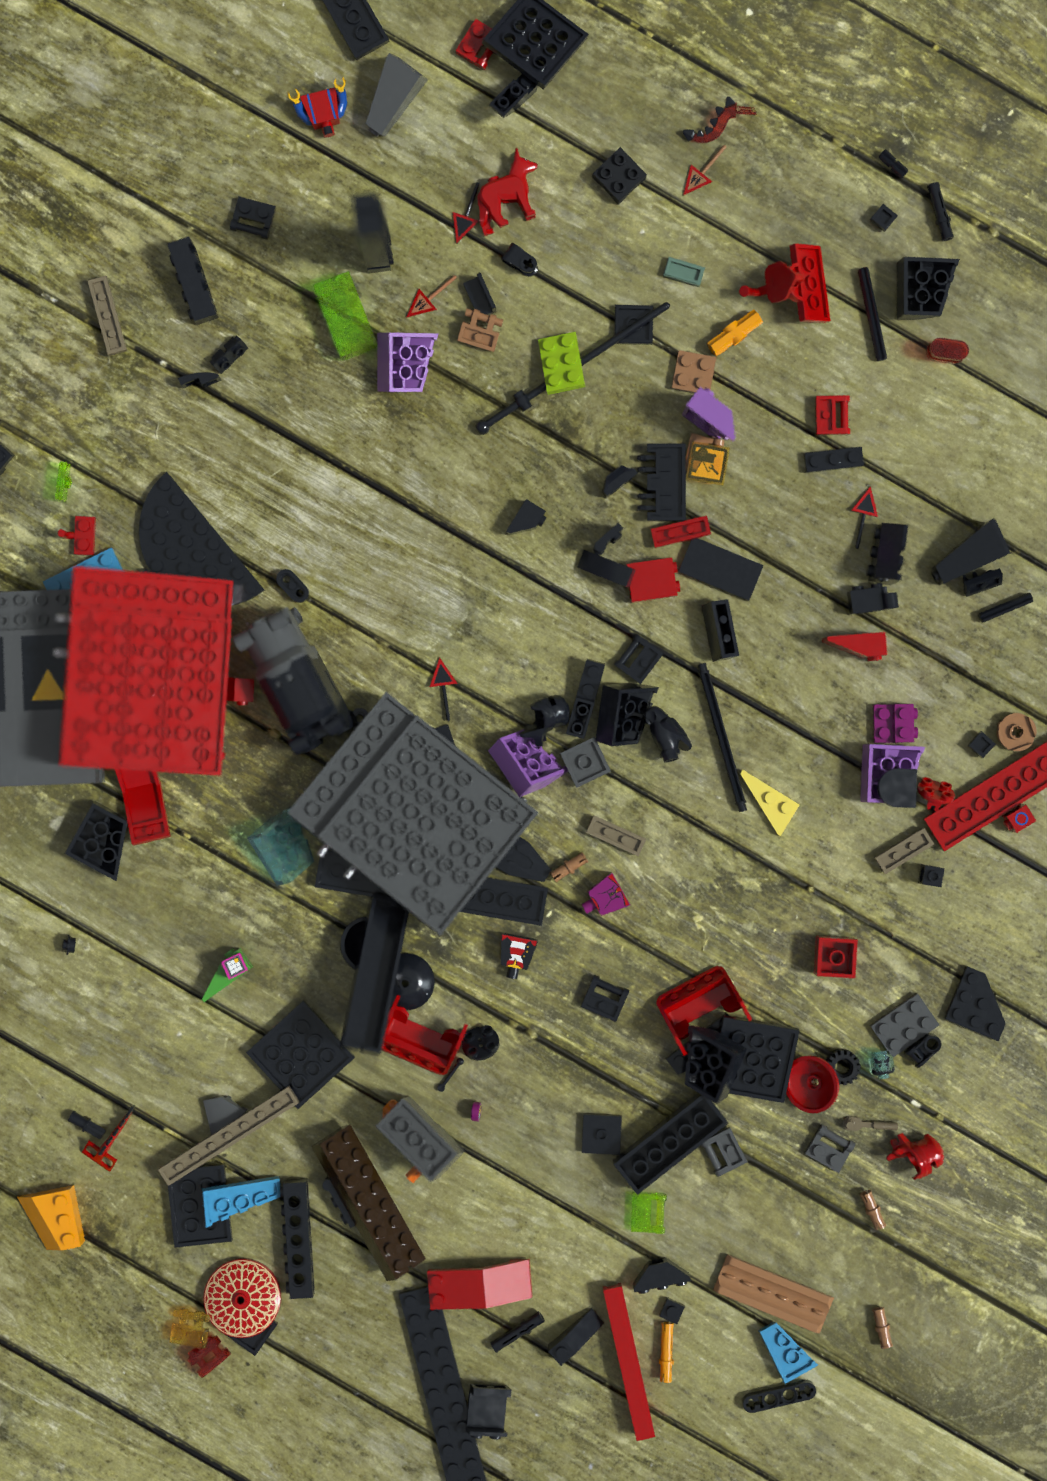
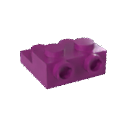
M914 704L873 705V743L914 742V738H918V728L914 727V719L918 717V710L914 708Z

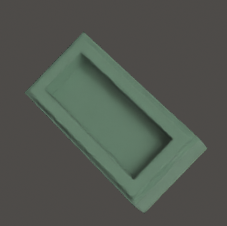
M668 257L663 277L700 287L705 267Z

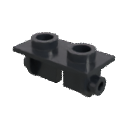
M237 335L235 337L232 336L223 345L227 350L225 353L219 349L210 357L211 360L209 362L220 374L227 370L248 349L247 345Z

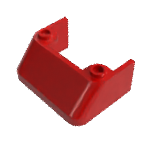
M715 966L660 995L656 1001L683 1055L687 1053L681 1040L689 1036L688 1023L720 1006H723L724 1010L730 1013L742 1009L748 1021L752 1020L744 1001L727 972L721 966Z
M397 995L389 1012L382 1050L436 1074H447L459 1050L468 1025L464 1024L461 1033L455 1029H447L443 1034L408 1020L409 1013L402 1006H397L401 997Z

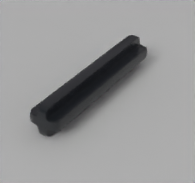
M1026 593L978 614L981 623L1030 604L1034 600L1031 593Z

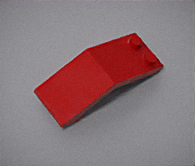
M115 769L123 793L131 844L135 846L171 837L158 772Z
M511 1259L506 1263L483 1268L429 1269L427 1271L430 1310L486 1309L533 1297L529 1259Z

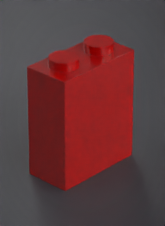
M672 557L626 564V566L636 569L629 586L631 603L678 596L677 592H680L679 580H675V573H678L676 561L673 562Z

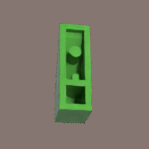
M233 948L224 954L225 959L241 953L248 970L253 967L240 948L236 951ZM220 963L202 998L203 1002L244 973L228 979Z

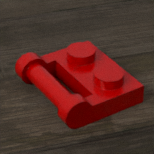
M475 19L456 49V54L478 68L485 70L493 52L487 48L481 58L476 56L483 46V39L492 28Z
M832 395L815 397L816 435H850V428H848V402H850V396ZM836 402L840 403L841 428H836Z

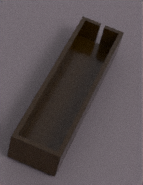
M352 1126L340 1127L311 1146L386 1281L399 1279L409 1272V1269L426 1259Z

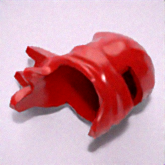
M903 1133L897 1135L899 1143L896 1138L890 1140L893 1151L886 1157V1160L890 1161L908 1156L917 1171V1174L912 1177L914 1181L931 1174L932 1167L937 1169L944 1162L942 1146L929 1134H925L921 1140L910 1142Z

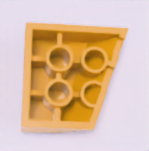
M74 1185L17 1196L47 1250L62 1251L81 1247L85 1242Z

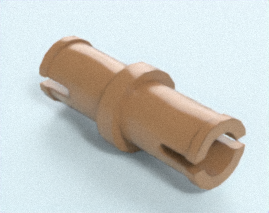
M580 852V854L569 861L565 860L563 865L550 872V874L557 883L568 874L572 875L575 873L574 870L588 863V860L583 852Z
M867 1190L861 1192L860 1197L866 1207L865 1212L870 1216L874 1229L878 1230V1227L879 1230L884 1228L886 1223L880 1213L881 1208L876 1204L872 1195V1191L868 1190V1193Z
M877 1307L872 1309L876 1323L875 1331L878 1332L881 1348H890L893 1346L889 1333L890 1324H887L884 1307Z

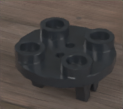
M489 1025L466 1031L462 1040L464 1054L476 1061L492 1057L500 1046V1039L496 1031Z

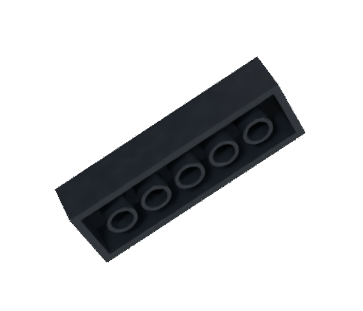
M697 1093L614 1158L613 1165L638 1195L726 1126L728 1121L713 1101Z

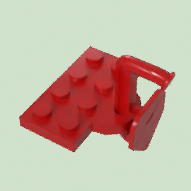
M796 243L789 245L791 265L787 266L780 261L770 264L765 270L766 285L758 288H750L743 285L739 289V294L742 297H762L767 295L772 303H779L789 298L797 303L800 322L827 323L831 321L821 246Z

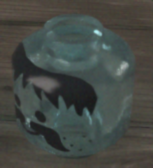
M887 1051L874 1052L869 1057L870 1073L873 1076H878V1080L890 1078L889 1074L895 1072L893 1056L887 1054Z

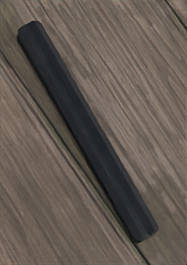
M863 267L858 270V276L877 361H884L887 359L869 268Z

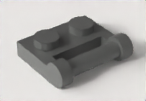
M821 1124L804 1153L839 1173L856 1143L842 1138L828 1130L827 1126ZM822 1136H825L843 1146L844 1150L841 1152L820 1139Z
M730 1127L714 1134L701 1145L715 1169L716 1177L747 1163ZM712 1143H717L727 1165L721 1166L711 1146Z

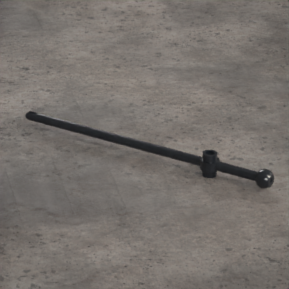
M665 302L581 357L582 366L669 309L670 303ZM545 382L526 394L523 390H520L513 395L515 399L513 403L486 421L479 420L475 427L480 435L487 434L492 425L516 409L521 408L524 412L532 407L530 400L546 390Z

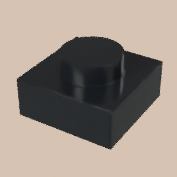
M882 204L870 221L885 232L898 215L885 204Z
M980 731L967 746L978 756L984 758L996 744Z
M667 1297L659 1316L677 1324L685 1305Z

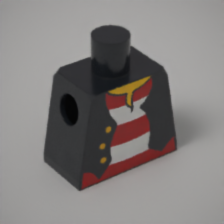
M502 932L501 965L508 967L507 978L518 979L519 969L528 970L538 939Z

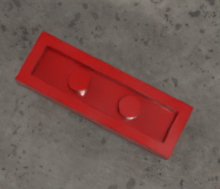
M707 515L651 529L655 548L711 535Z

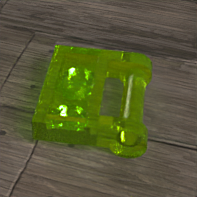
M632 1192L631 1232L665 1234L664 1208L667 1194L641 1192L637 1195L635 1192ZM652 1200L657 1201L656 1225H650Z

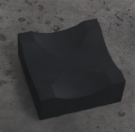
M621 147L592 174V178L607 191L618 205L647 176Z

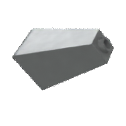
M391 53L387 55L366 124L370 127L369 131L377 137L388 134L428 81L417 70Z

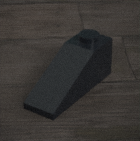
M591 1308L548 1344V1352L562 1366L580 1350L604 1322Z

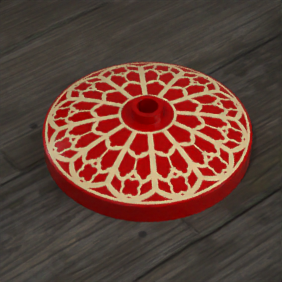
M248 1258L234 1259L221 1265L209 1278L204 1291V1308L210 1322L220 1332L235 1338L252 1337L263 1332L274 1321L281 1305V1289L274 1273L263 1263ZM239 1296L244 1298L242 1303L239 1302Z

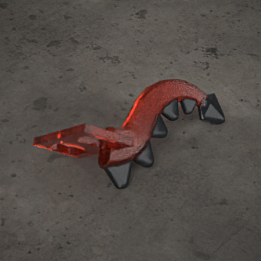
M728 96L724 108L719 106L715 108L717 118L710 119L713 128L706 126V134H703L701 130L695 134L694 129L683 130V135L688 142L693 140L698 143H708L720 137L729 119L736 118V113L756 115L757 112L754 107L737 106V102L735 103Z

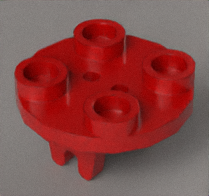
M923 777L921 782L918 783L917 791L927 800L928 810L934 806V811L937 812L942 804L953 802L955 793L951 789L952 785L948 782L943 781L940 783L933 781L931 778Z

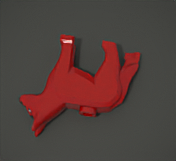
M515 148L514 160L509 174L501 178L498 176L489 178L488 183L481 187L477 195L480 225L484 237L494 233L490 225L492 220L499 228L509 224L508 220L504 219L501 215V203L517 202L526 221L536 218L535 210L531 208L528 201L529 186L526 175L536 170L538 164L520 157L517 148Z

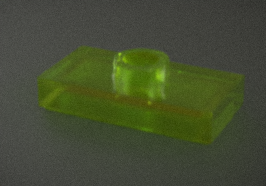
M61 461L58 468L55 499L66 503L68 489L72 485V478L70 477L71 465Z

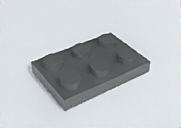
M915 993L872 1023L870 1027L893 1058L938 1027L939 1023L919 994Z

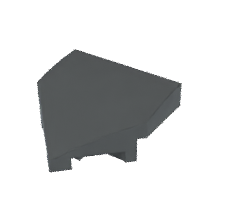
M230 1096L203 1100L211 1135L245 1114L247 1109L243 1106L240 1107L232 1101Z

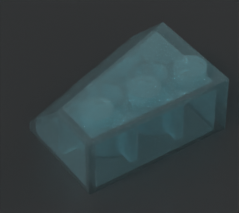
M291 807L270 818L247 838L276 886L292 882L314 862L308 840L303 836L301 829L303 827L287 813Z

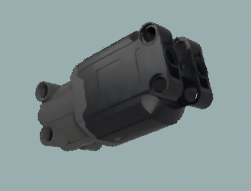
M287 607L269 617H264L252 623L249 628L235 635L233 640L241 652L247 649L257 668L255 676L290 739L289 745L292 751L299 755L305 754L323 744L324 736L328 734L338 736L356 726L358 722L354 713L346 706L314 645L308 643L299 627V624L303 622L300 612L295 607L290 610Z

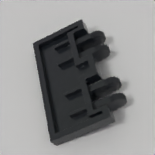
M686 443L647 444V453H655V455L637 456V461H655V467L637 468V472L655 473L647 474V491H656V494H637V499H655V506L640 505L637 506V511H656L647 512V521H686Z

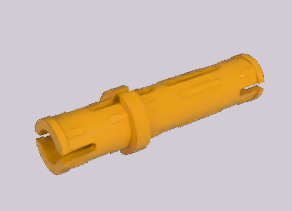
M664 1321L661 1322L660 1382L664 1380V1383L672 1382V1365L674 1364V1359H672L674 1323Z

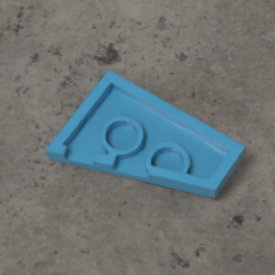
M775 1321L758 1330L785 1384L818 1366Z

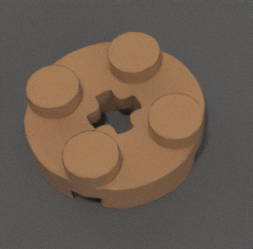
M1012 713L1006 715L997 724L998 741L1007 750H1026L1032 745L1036 737L1035 723L1031 718L1023 714ZM1014 727L1021 729L1018 738L1012 735Z

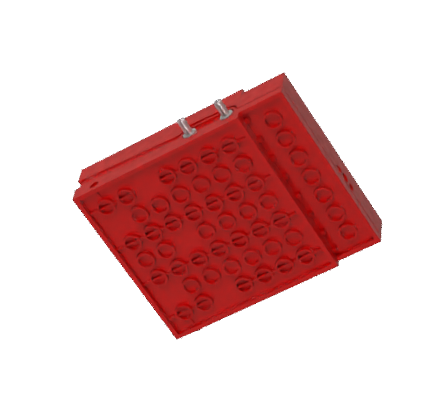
M73 567L68 615H56V617H59L56 618V621L68 622L66 650L54 649L53 651L61 652L53 653L54 656L65 657L58 765L221 776L222 760L225 759L223 741L232 623L233 581Z

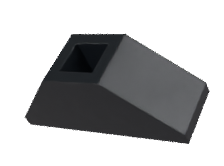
M668 1258L647 1261L633 1282L634 1293L644 1294L648 1293L649 1289L654 1288L664 1290L669 1285L674 1284L676 1286H683L688 1281H691L689 1272Z

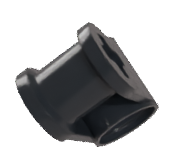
M512 242L501 257L505 264L527 277L534 276L537 273L536 259ZM532 263L533 268L529 267L526 269L525 264L529 265Z
M928 1033L909 1046L904 1054L912 1059L916 1068H920L941 1049L942 1044L934 1033ZM929 1039L936 1040L933 1047H927Z

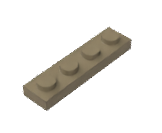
M102 276L88 280L107 354L111 356L128 351L108 277Z

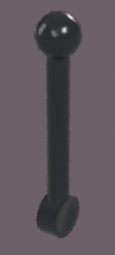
M463 1058L457 1059L456 1065L442 1084L438 1085V1091L443 1092L445 1090V1085L460 1065H463Z

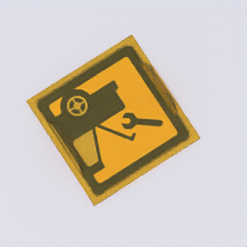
M692 441L686 479L724 486L730 448Z

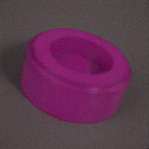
M473 1102L471 1120L479 1122L481 1102Z

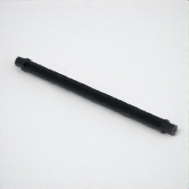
M706 663L697 665L699 669L698 674L705 691L736 802L735 805H737L739 812L747 810L746 800L710 678V671L707 669Z

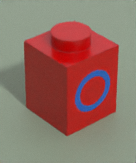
M1021 804L1003 815L1005 820L1003 821L1004 826L1008 831L1018 833L1036 822L1026 804Z

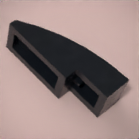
M583 550L577 568L628 588L636 569L587 550Z

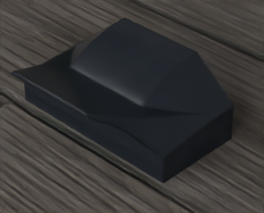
M621 465L606 476L602 489L603 495L608 498L636 477L638 472L635 468Z

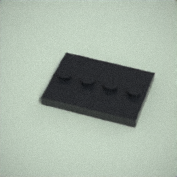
M225 1163L199 1166L168 1186L174 1248L232 1242L230 1216L226 1220L212 1223L213 1225L209 1227L205 1226L202 1188L227 1184Z

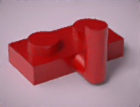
M75 516V532L63 529L58 531V536L64 539H74V555L94 556L96 517Z

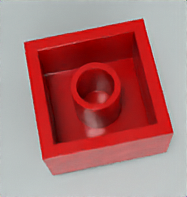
M816 935L814 974L823 977L856 978L858 940L851 937Z

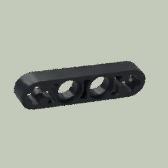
M810 1380L797 1381L748 1393L743 1397L742 1404L747 1412L756 1413L810 1400L816 1395V1388ZM805 1386L812 1388L809 1390L808 1394H806L805 1391H802L805 1390ZM797 1387H798L799 1391H801V1392H799V1393H800V1396L797 1395V1391H796V1389H795V1388H797ZM787 1389L794 1392L793 1397L790 1399L783 1397V1393ZM773 1394L775 1396L774 1402L766 1403L765 1396ZM759 1396H761V1401H762L763 1405H760L759 1402H756V1401H759V1399H758ZM749 1399H752L753 1402H755L753 1404V1407H750V1405L748 1404Z

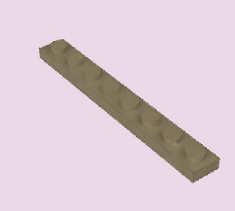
M287 1086L158 1169L159 1173L167 1185H171L297 1105L300 1101L291 1087Z

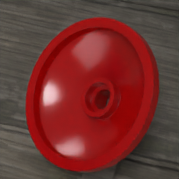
M806 1055L795 1059L792 1064L786 1092L789 1100L798 1109L807 1113H820L830 1108L836 1101L839 1093L838 1077L832 1066L824 1059L813 1055Z

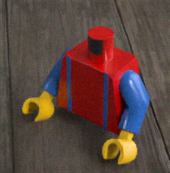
M344 77L342 85H338L335 78V87L300 96V93L295 88L297 92L295 97H291L289 91L287 92L289 99L293 101L292 104L297 116L307 126H312L314 130L322 129L325 138L335 135L333 125L340 123V118L344 116L347 107V96L344 89L346 80Z

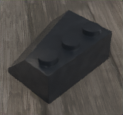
M903 257L897 262V320H920L940 317L960 259Z
M881 523L879 527L875 528L873 538L876 539V542L870 551V557H873L872 563L868 565L866 576H869L868 581L892 585L901 581L902 574H898V571L901 570L904 562L901 551L904 552L906 547L908 525Z
M635 683L603 685L595 741L609 746L638 744L646 724L644 711L652 707L651 699L654 693L657 694L659 687Z

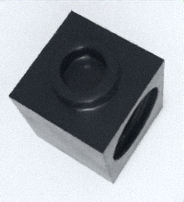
M921 864L918 883L942 887L945 868Z

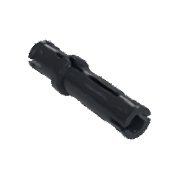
M934 182L927 185L936 216L935 223L939 227L941 238L944 242L954 238L950 225L951 218L947 214L939 182Z
M538 1311L528 1319H522L520 1324L491 1341L490 1343L494 1351L497 1353L526 1333L530 1334L532 1329L545 1322L543 1315Z

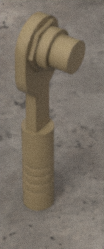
M846 1117L842 1123L846 1130L858 1131L862 1127L898 1130V1123L861 1121L858 1117Z

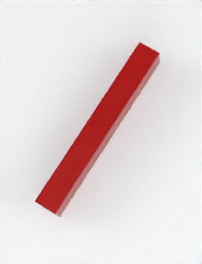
M620 1282L617 1285L602 1286L636 1441L655 1437L622 1284Z

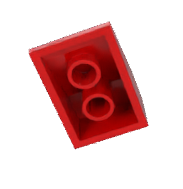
M886 632L822 638V643L859 658H867V662L882 660V656L887 655Z

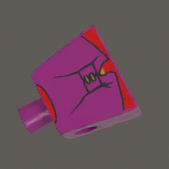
M612 872L587 891L591 899L582 903L587 914L598 909L601 916L630 905Z

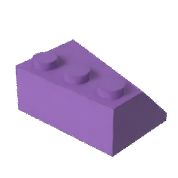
M524 729L499 738L488 750L519 797L546 787L568 772L566 766L561 767L555 761L557 758L552 753L549 755L542 749V746H536L534 739L520 737V732L524 731Z

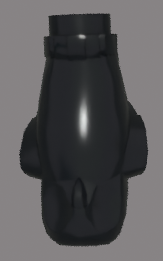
M658 706L649 707L644 711L645 722L650 726L652 738L660 751V758H663L664 763L678 760L679 748L683 751L691 749L690 739L674 718L669 717Z

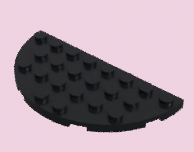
M166 472L161 476L147 495L139 521L140 546L151 573L233 581L232 606L247 602L264 592L265 589L170 474Z

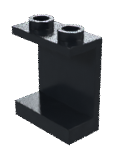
M470 1384L465 1431L471 1438L482 1439V1436H490L489 1438L499 1440L501 1437H507V1432L504 1430L507 1397L511 1398V1389L507 1385Z

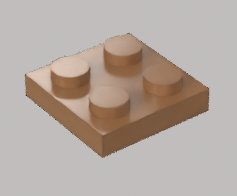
M679 350L671 389L696 393L700 387L710 390L716 357Z

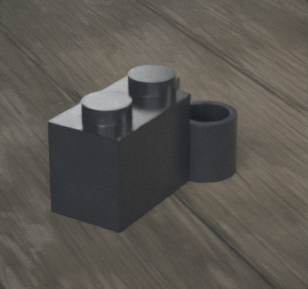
M882 583L872 584L871 588L864 589L863 586L852 587V591L847 592L850 615L899 608L897 592L888 593L887 586L883 587Z

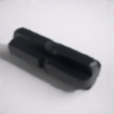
M885 149L879 155V159L887 167L890 166L891 170L899 178H903L907 174L908 169L902 163L896 161V158L888 150Z

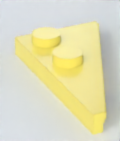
M741 770L740 775L770 821L776 834L781 836L799 804L746 771Z

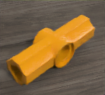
M753 309L738 321L735 320L722 330L723 332L707 343L711 353L717 357L732 345L735 346L744 340L747 334L763 323L760 315Z

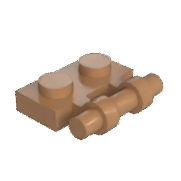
M466 309L465 316L472 319L470 323L462 322L457 341L494 352L500 332L494 331L493 327L494 325L502 327L503 319L496 318L497 316L493 314L490 316L480 313V310ZM480 320L488 323L487 328L476 325L477 321Z

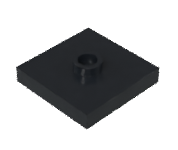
M583 1114L582 1153L620 1155L622 1115Z

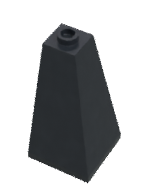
M993 518L983 523L932 567V577L936 583L938 582L939 585H942L1011 553L996 519Z

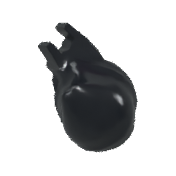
M552 695L548 698L542 697V699L533 701L530 707L531 710H534L535 722L533 725L526 724L524 731L520 732V737L532 738L536 746H543V741H547L546 733L555 727L567 726L570 711L565 699L559 695Z

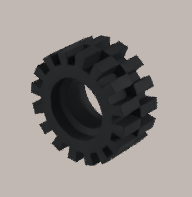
M836 1049L835 1052H830V1056L826 1057V1061L835 1072V1065L839 1060H846L850 1065L847 1073L839 1074L836 1072L839 1085L851 1084L854 1079L857 1080V1075H860L861 1072L859 1070L861 1065L856 1055L845 1049Z

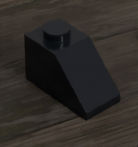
M526 499L506 530V534L513 535L535 530L537 526L541 527L547 518L544 516L546 511Z

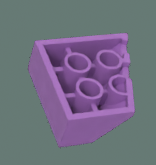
M377 333V391L422 392L428 373V362L433 355L434 350L432 348L438 334Z
M700 387L686 405L682 416L711 438L720 439L722 437L724 440L729 439L733 441L735 439L732 410L713 397L714 393L711 390Z
M863 744L860 802L884 803L877 792L878 780L890 769H918L919 760L925 747Z

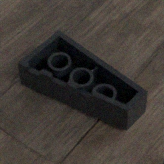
M188 236L167 243L171 254L169 255L171 263L177 271L175 273L176 279L184 290L181 291L184 302H188L190 307L187 310L190 320H194L199 325L218 319L219 316L196 247L191 238Z

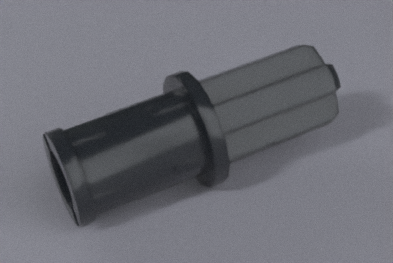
M73 1111L68 1119V1122L81 1128L82 1132L86 1131L98 1139H101L106 1132L104 1128L92 1122L91 1118L87 1119L76 1113V1111Z

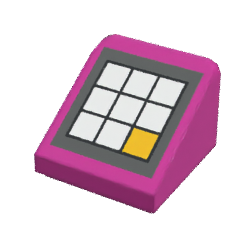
M241 953L221 962L228 979L234 978L248 970Z

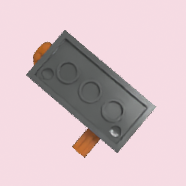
M411 1097L402 1098L399 1103L392 1099L383 1107V1119L376 1127L414 1165L405 1175L412 1183L422 1174L430 1183L439 1179L465 1152Z

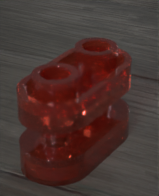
M946 338L935 339L926 349L927 357L930 360L950 364L960 363L969 353V347L964 341Z
M209 1335L202 1342L204 1345L199 1349L197 1347L193 1348L187 1354L189 1356L187 1361L191 1366L196 1363L199 1365L200 1368L197 1370V1374L201 1378L210 1373L231 1354L227 1347L222 1350L218 1347L221 1340L217 1335L214 1337ZM212 1351L214 1356L206 1362L203 1357Z

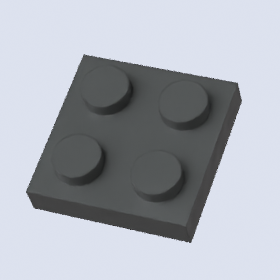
M595 737L560 753L576 788L611 772L597 741H595Z

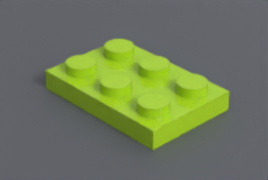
M576 332L538 339L547 394L551 395L586 387Z

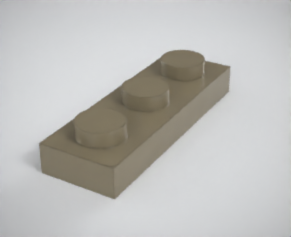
M593 815L586 833L636 856H639L646 841L645 838Z
M921 828L874 858L883 873L887 874L931 847L934 843L925 828Z

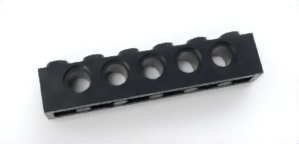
M308 1178L287 1179L280 1186V1197H284V1205H281V1215L285 1216V1224H282L283 1236H286L283 1250L288 1262H285V1274H288L289 1281H286V1293H290V1299L313 1298L315 1287ZM290 1197H298L300 1203H291ZM294 1215L299 1216L301 1222L294 1223L291 1217ZM299 1235L301 1236L302 1241L295 1242L293 1241L292 1236ZM300 1254L303 1260L298 1262L293 1258V1255ZM301 1273L304 1276V1280L299 1281L294 1275Z

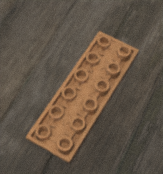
M729 1254L725 1258L713 1288L715 1292L815 1333L821 1332L834 1299L830 1295Z

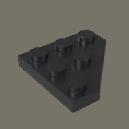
M965 966L944 1019L999 1041L1006 1023L986 974Z

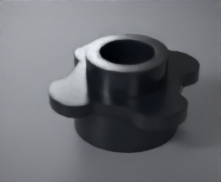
M67 935V939H63L62 950H65L66 955L75 951L76 938H72L70 935Z

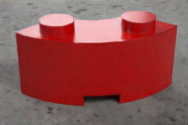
M228 678L226 701H237L236 705L248 706V702L254 701V679Z

